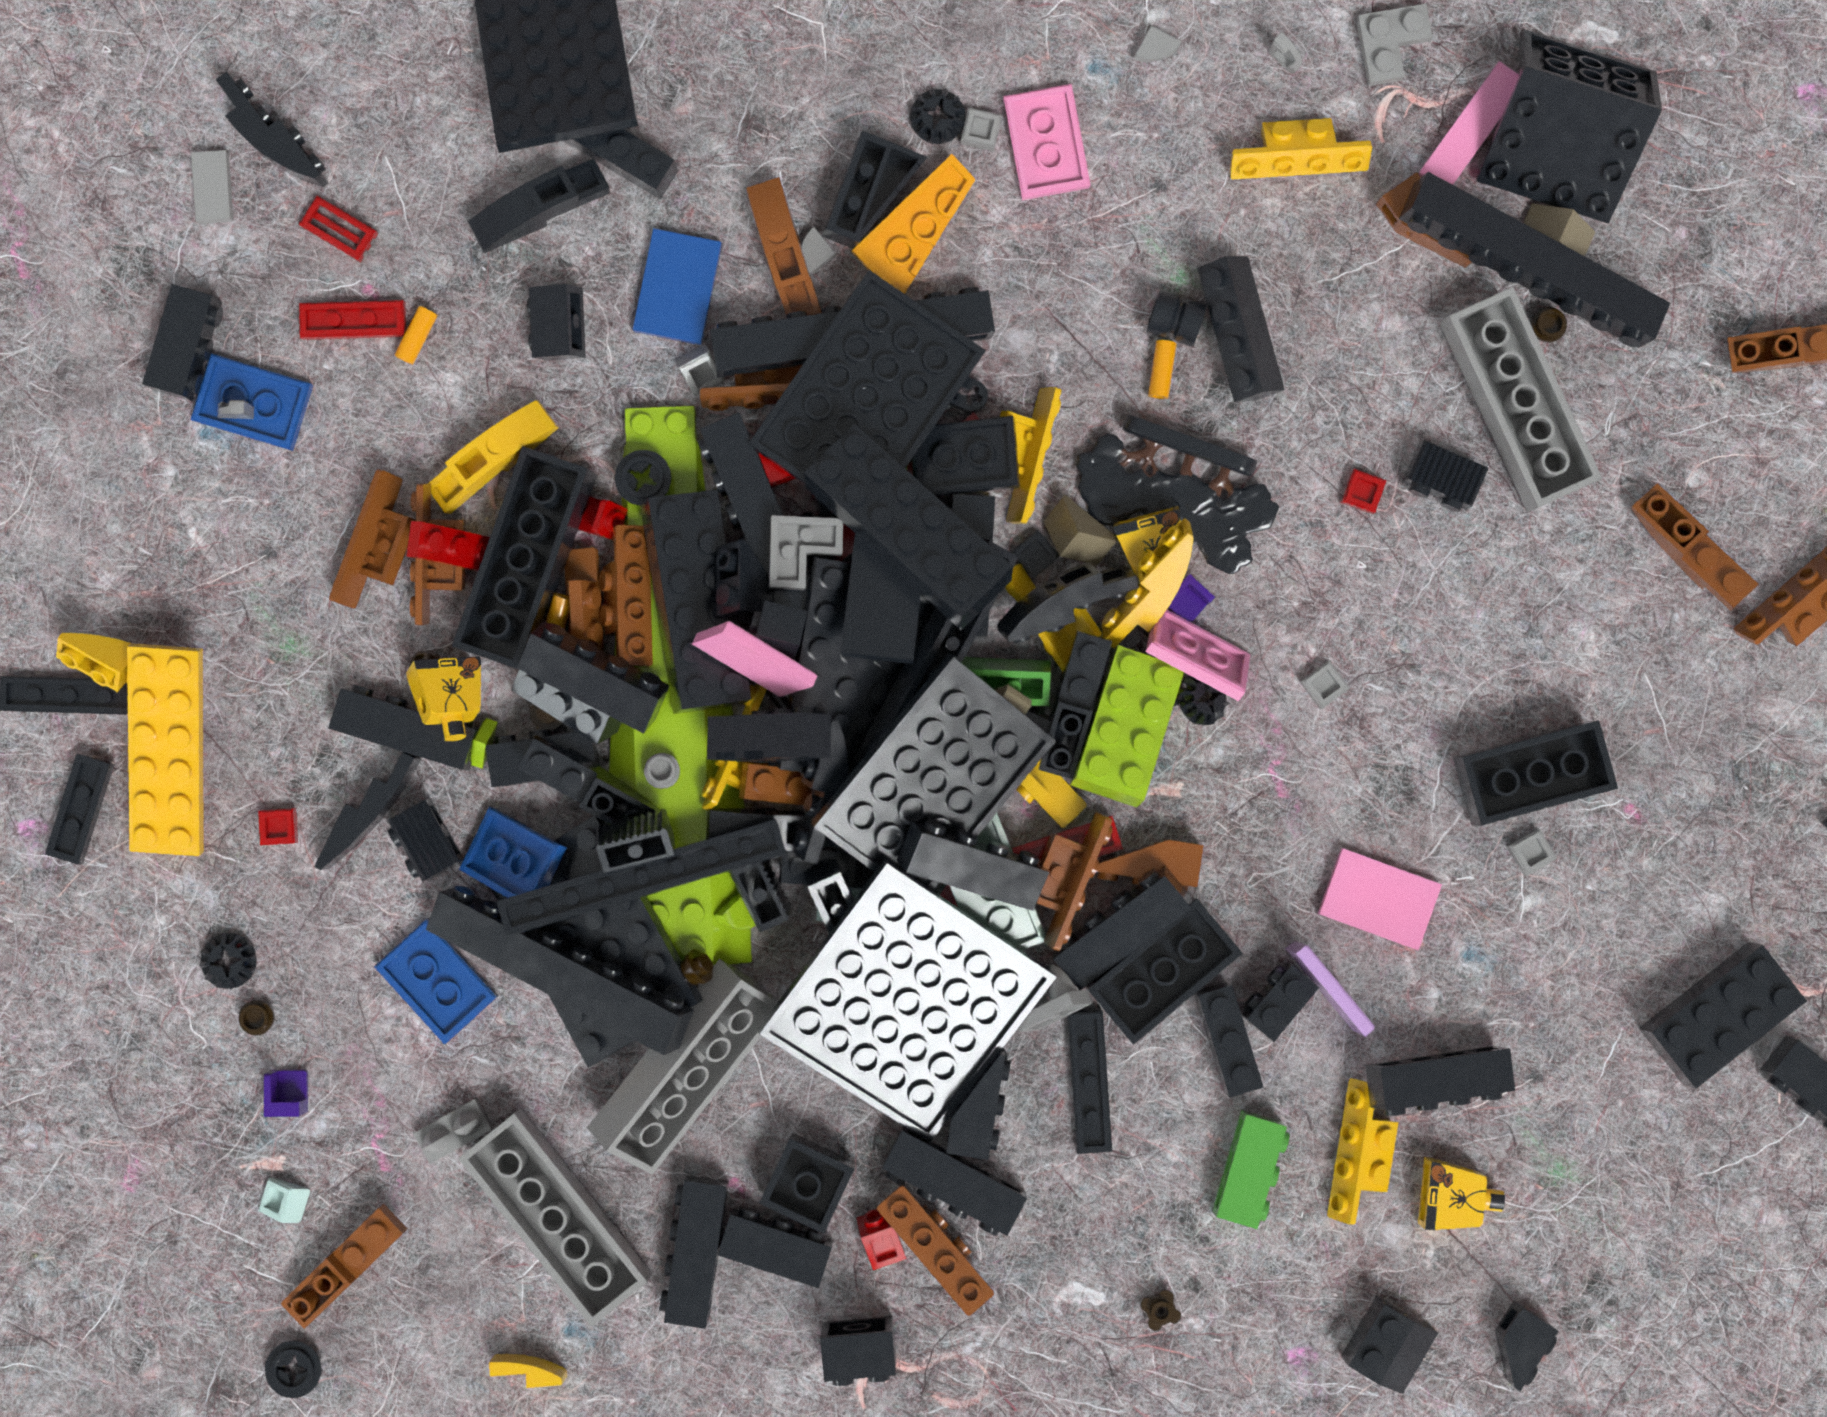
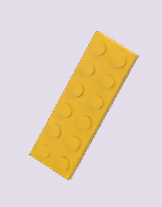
M132 643L127 646L129 851L200 856L204 852L203 648Z

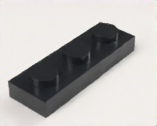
M76 754L45 855L77 865L84 863L115 764L84 754Z

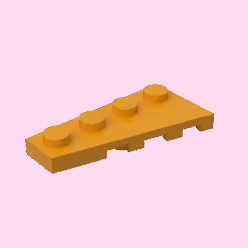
M951 154L851 252L868 270L905 294L976 179Z

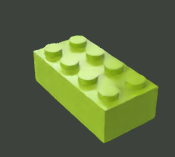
M1118 645L1111 654L1070 785L1136 808L1144 802L1184 672L1158 658Z

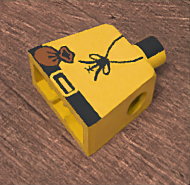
M1178 506L1114 523L1113 527L1116 536L1137 578H1139L1138 563L1143 555L1150 550L1154 551L1162 542L1166 531L1173 525L1177 526L1181 522Z
M480 656L414 660L406 672V676L422 722L425 725L442 724L445 741L464 739L466 737L464 722L473 721L480 712L481 707Z
M1424 1157L1418 1224L1425 1230L1481 1227L1484 1210L1503 1211L1505 1204L1504 1191L1486 1189L1487 1176L1479 1171L1431 1157Z

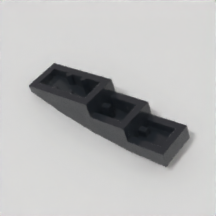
M402 752L388 781L383 778H373L360 806L354 803H345L314 866L319 870L330 869L359 845L384 818L399 798L422 758Z

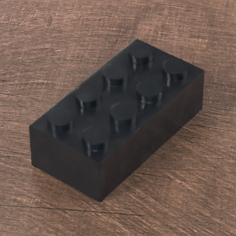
M1599 720L1586 721L1453 758L1471 825L1483 826L1618 789Z
M1193 897L1191 910L1091 982L1086 988L1134 1045L1243 953L1200 901Z
M1747 942L1639 1029L1681 1083L1697 1089L1807 1002V1000L1762 944Z

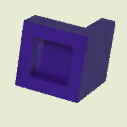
M1188 574L1183 579L1178 592L1167 609L1192 622L1215 599V596L1191 574Z
M272 1070L264 1074V1117H299L308 1112L307 1070Z

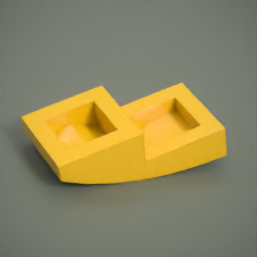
M495 1354L489 1361L490 1377L525 1374L526 1388L562 1385L567 1378V1369L534 1356Z

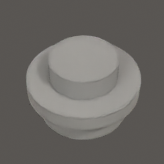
M658 753L647 760L644 767V775L648 783L653 787L666 789L673 786L679 779L680 766L673 756L666 753Z

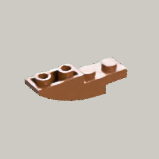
M780 177L747 187L756 225L785 314L797 311H806L807 316L821 313V306Z
M1827 324L1806 328L1799 326L1727 338L1732 373L1775 370L1827 363Z
M1658 483L1631 507L1650 535L1684 573L1702 590L1706 587L1730 611L1759 585L1707 536L1709 531Z
M743 763L739 798L804 806L808 794H812L813 789L801 782V772L781 770L774 766Z
M383 1203L280 1304L305 1329L408 1228Z

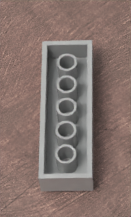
M1513 287L1451 314L1440 323L1527 513L1603 479Z
M721 959L713 966L712 979L706 984H699L697 987L704 1001L692 1007L694 1012L680 1048L666 1055H662L649 1048L587 1127L607 1152L652 1175L759 1040L761 1035L758 1033V1028L778 1002L762 985Z
M522 1108L458 1158L591 1327L648 1282L652 1272Z

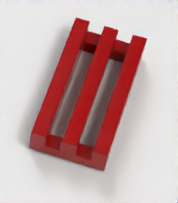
M319 196L315 197L299 223L303 229L360 263L364 258V252L370 249L371 241L376 239L379 234L371 227ZM319 207L324 208L365 233L362 239L321 215L317 212ZM314 218L357 244L356 250L310 224L311 220Z

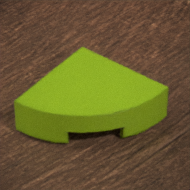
M488 718L483 720L472 743L470 759L472 766L483 769L487 761L485 745L493 744L497 721Z
M735 894L714 915L721 925L732 929L746 930L756 926L740 894Z

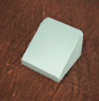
M269 1177L258 1211L281 1223H299L302 1220L310 1190L303 1186Z

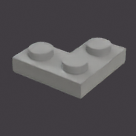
M1427 3L1357 16L1356 23L1368 86L1403 80L1405 76L1399 47L1429 42L1433 37Z
M771 515L768 589L805 590L806 555L841 556L843 549V522L839 518Z

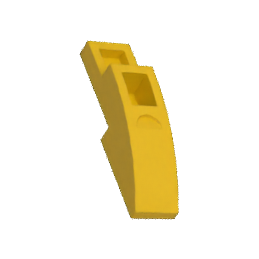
M539 400L531 402L490 427L445 462L447 467L428 483L431 484V495L444 513H453L501 471L508 472L514 467L522 446L534 450L559 427Z
M1184 518L1177 526L1173 525L1164 534L1162 542L1154 551L1150 550L1143 555L1137 568L1140 584H1138L1139 588L1128 591L1125 600L1118 608H1112L1104 616L1101 624L1103 638L1112 640L1111 647L1115 648L1137 624L1149 632L1173 601L1186 574L1192 552L1193 533L1190 522Z
M61 633L57 641L56 658L60 659L67 667L77 669L90 676L97 684L107 686L118 692L127 683V646L132 643L101 635Z

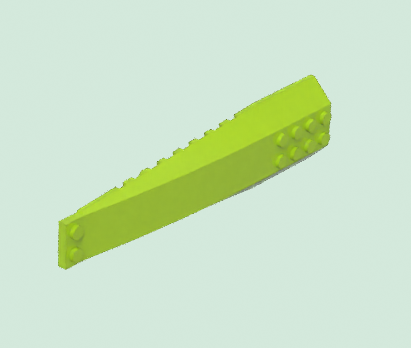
M695 406L625 409L626 444L624 446L623 458L637 450L653 451L663 457L670 468L672 476L669 492L665 495L706 491L701 449L697 442ZM649 469L643 474L638 472L636 474L631 471V474L638 480V489L642 488L644 484L656 485L649 477ZM622 497L621 506L628 509L624 525L643 526L640 505L630 504ZM651 577L653 664L648 667H633L643 672L653 673L661 681L669 684ZM615 636V652H614V656H616V636ZM668 689L655 721L644 734L621 723L618 732L611 736L609 772L645 797L659 809V812L662 808L667 811L675 838L676 849L706 840L708 811L702 808L705 797L701 796L707 780L710 777L714 778L719 766L715 765L716 760H707L708 717L733 715L732 706L673 714L670 690ZM658 753H666L673 756L680 766L679 779L673 786L666 789L653 787L648 783L644 775V767L647 760ZM726 784L718 804L712 809L745 808L744 799L739 798L740 790ZM729 872L647 896L681 960L685 959L686 953L696 949L701 953L707 954L713 966L719 959L729 965L752 962L751 928L746 930L732 929L721 925L714 916L735 894H740Z

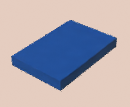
M653 228L633 325L635 333L702 346L722 242Z
M211 354L190 420L293 451L314 385ZM230 400H244L254 407V419L218 418V404L220 402L229 403Z
M489 806L459 870L509 898L549 886L567 847L502 811Z
M426 919L376 964L374 968L445 1045L490 1005L498 995L450 942L426 930L429 919Z

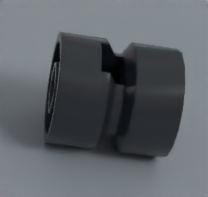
M1160 289L1146 333L1165 338L1172 333L1174 340L1178 341L1177 343L1193 347L1202 324L1207 303L1194 299H1187L1184 303H1180L1178 294Z

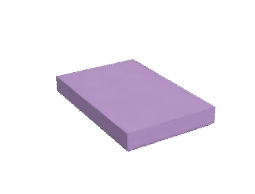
M1294 941L1285 948L1309 979L1319 987V991L1353 1031L1366 1037L1374 1030L1375 1026L1308 945Z

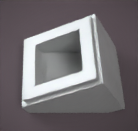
M705 344L676 360L694 396L700 394L699 389L712 388L725 381L724 377L717 378L714 358Z

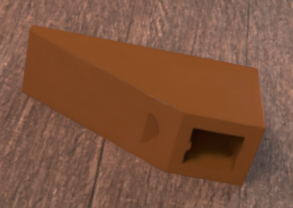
M1417 172L1379 199L1376 205L1396 233L1464 268L1472 263L1468 255L1457 250H1449L1442 247L1435 238L1427 234L1414 232L1408 227L1407 223L1399 220V216L1414 183L1421 178Z
M1164 839L1099 861L1097 878L1118 882L1119 875L1133 877L1132 884L1139 885L1138 881L1145 873L1151 869L1158 871L1166 865L1184 889L1188 891V886H1198L1204 845Z

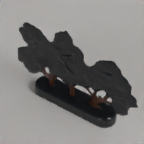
M1126 414L1122 430L1143 439L1146 444L1145 448L1127 452L1123 442L1116 435L1107 433L1097 438L1095 446L1091 451L1077 454L1076 468L1082 474L1078 489L1081 492L1082 499L1088 503V512L1102 525H1109L1126 520L1130 515L1137 512L1145 515L1178 506L1180 520L1182 521L1185 518L1190 522L1193 533L1192 546L1198 545L1205 555L1207 563L1227 574H1234L1240 571L1241 567L1247 566L1252 562L1251 544L1246 535L1271 528L1279 510V505L1272 502L1271 493L1265 484L1256 483L1243 489L1233 488L1228 478L1230 471L1244 476H1252L1258 463L1257 460L1133 415ZM1166 447L1185 454L1180 472L1175 475H1167L1158 470L1153 458L1159 448ZM1120 454L1127 455L1126 460L1121 463L1117 461ZM1141 458L1145 459L1139 470L1133 473H1127L1124 470L1125 466L1135 459L1136 462L1140 463ZM1195 458L1221 467L1220 474L1210 484L1203 483L1197 475L1192 473L1191 467ZM1148 465H1151L1153 468L1151 476L1145 471ZM1222 488L1228 491V496L1225 500L1220 498Z

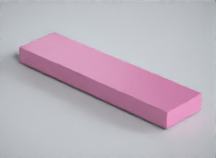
M1500 61L1496 64L1419 171L1420 177L1430 172L1452 185L1455 183L1502 117L1519 74Z

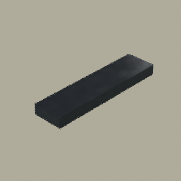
M0 676V711L128 715V684L125 683L116 692L107 686L97 684L93 679Z
M1103 1010L1076 1011L1067 1016L1077 1154L1112 1152Z

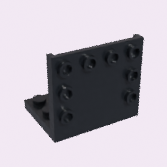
M1524 29L1519 41L1520 75L1476 175V181L1548 205L1574 209L1580 215L1609 224L1662 111L1657 72Z

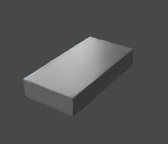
M226 150L191 153L196 222L199 224L233 222L229 153Z

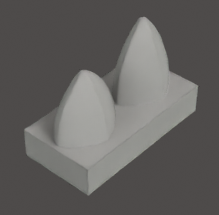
M1052 964L1050 970L1057 978L1048 988L1050 1001L1048 1002L1045 995H1043L1018 1027L1019 1032L1041 1030L1092 1004L1088 990L1077 991L1067 974Z
M476 1097L417 1130L413 1135L429 1164L489 1132L494 1127Z

